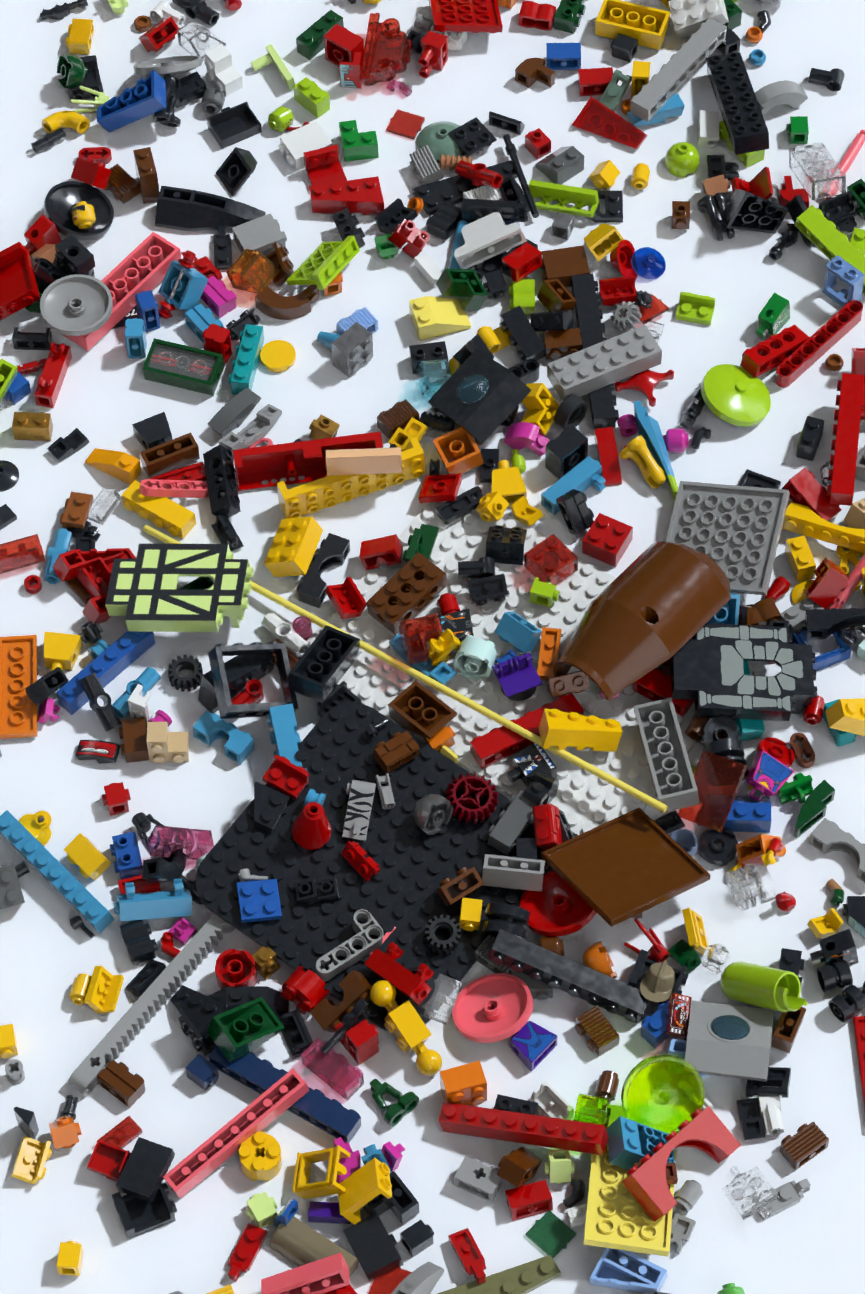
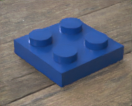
M277 879L237 882L236 888L241 923L282 919Z

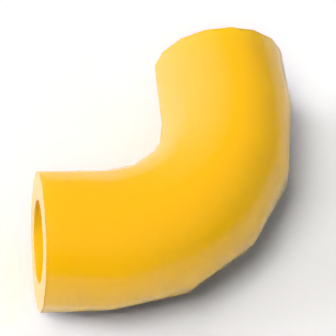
M65 110L49 115L41 121V124L48 134L59 127L71 128L82 134L88 130L90 121L82 114Z

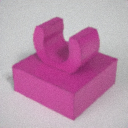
M47 697L40 704L38 722L45 724L48 720L56 722L59 719V716L53 713H58L61 709L59 706L54 705L55 699Z
M181 917L168 932L172 933L173 938L185 946L195 935L197 928Z
M389 1141L383 1144L381 1151L391 1171L398 1169L403 1157L401 1153L406 1149L400 1143L394 1146Z

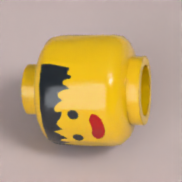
M86 201L76 203V206L71 210L73 224L78 226L79 229L90 228L96 221L94 207L91 204H87Z

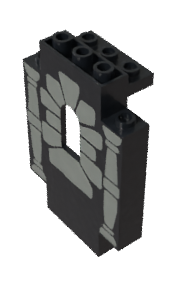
M706 623L693 636V639H690L670 658L672 699L695 700L696 717L713 718L726 716L730 719L789 721L791 714H800L802 708L806 705H811L813 698L817 697V686H814L816 669H813L815 652H812V645L791 644V635H788V627ZM743 660L775 662L781 667V673L775 677L744 675Z

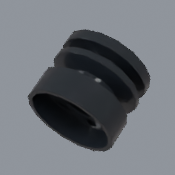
M718 739L707 744L702 749L704 764L707 766L706 773L711 785L716 787L731 786L747 778L749 770L747 761L744 759L743 745L739 739Z

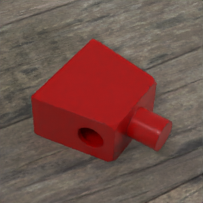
M44 214L24 234L27 242L24 247L28 249L29 255L39 250L46 243L56 245L62 241L55 224Z

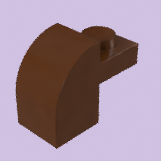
M526 59L515 69V81L527 88H530L536 80L550 88L555 84V72L545 67L544 59Z

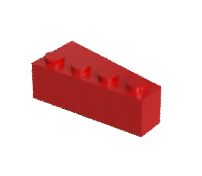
M378 176L309 186L312 213L336 214V212L348 208L351 214L362 213L364 216H370V214H379L384 210V201Z

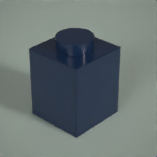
M200 1054L185 1068L187 1077L205 1091L210 1086H214L219 1079L218 1067Z

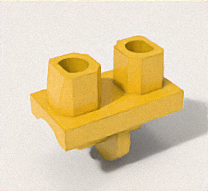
M446 629L437 640L434 638L429 640L430 648L426 651V654L430 657L432 665L437 667L442 662L446 663L450 658L449 653L452 650H458L461 642L450 629Z

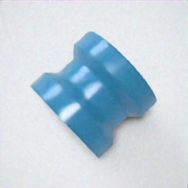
M100 639L94 647L91 646L88 649V652L95 659L109 645Z
M310 789L303 807L310 802H316L323 806L326 794H318L314 789Z

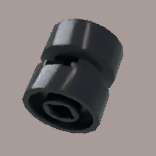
M846 960L834 963L833 967L828 964L817 968L818 981L824 993L836 990L837 986L844 988L853 985L852 973Z
M850 985L842 991L841 995H836L828 1002L829 1008L839 1021L845 1023L855 1013L865 1008V996L858 987Z

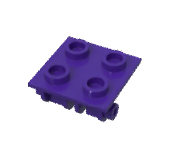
M523 653L521 656L507 659L505 662L492 666V670L507 698L543 684L531 662L532 656L530 653Z

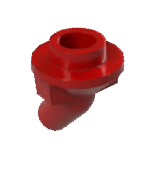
M785 891L777 894L775 897L776 905L782 911H791L796 906L795 897Z

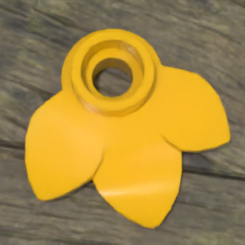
M42 810L35 814L28 813L18 820L43 846L49 842L52 835L49 827L52 818L48 812ZM44 817V821L39 823V818Z

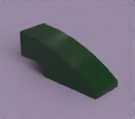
M825 779L811 792L800 810L794 832L796 839L825 817L826 805L834 800L835 789Z

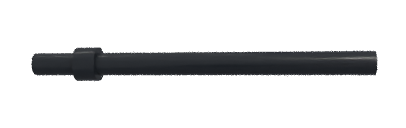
M505 134L503 140L506 145V153L511 158L524 196L531 209L532 217L537 218L539 213L518 160L515 144H512L509 134Z

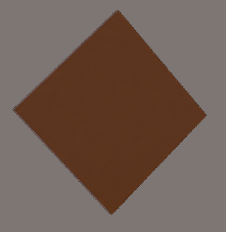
M640 808L634 809L541 852V858L611 927L710 880V874Z

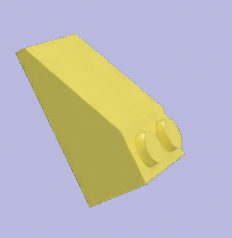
M424 296L409 300L410 316L419 341L471 329L467 313L459 299Z

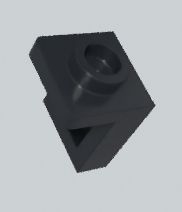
M411 30L402 44L420 54L422 52V47L420 46L421 39L425 35L422 32L417 33Z

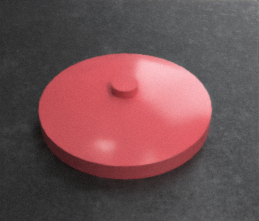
M505 973L488 974L473 980L459 992L453 1003L452 1018L460 1034L471 1041L479 1043L501 1041L517 1033L527 1023L533 1011V997L527 984L522 979Z

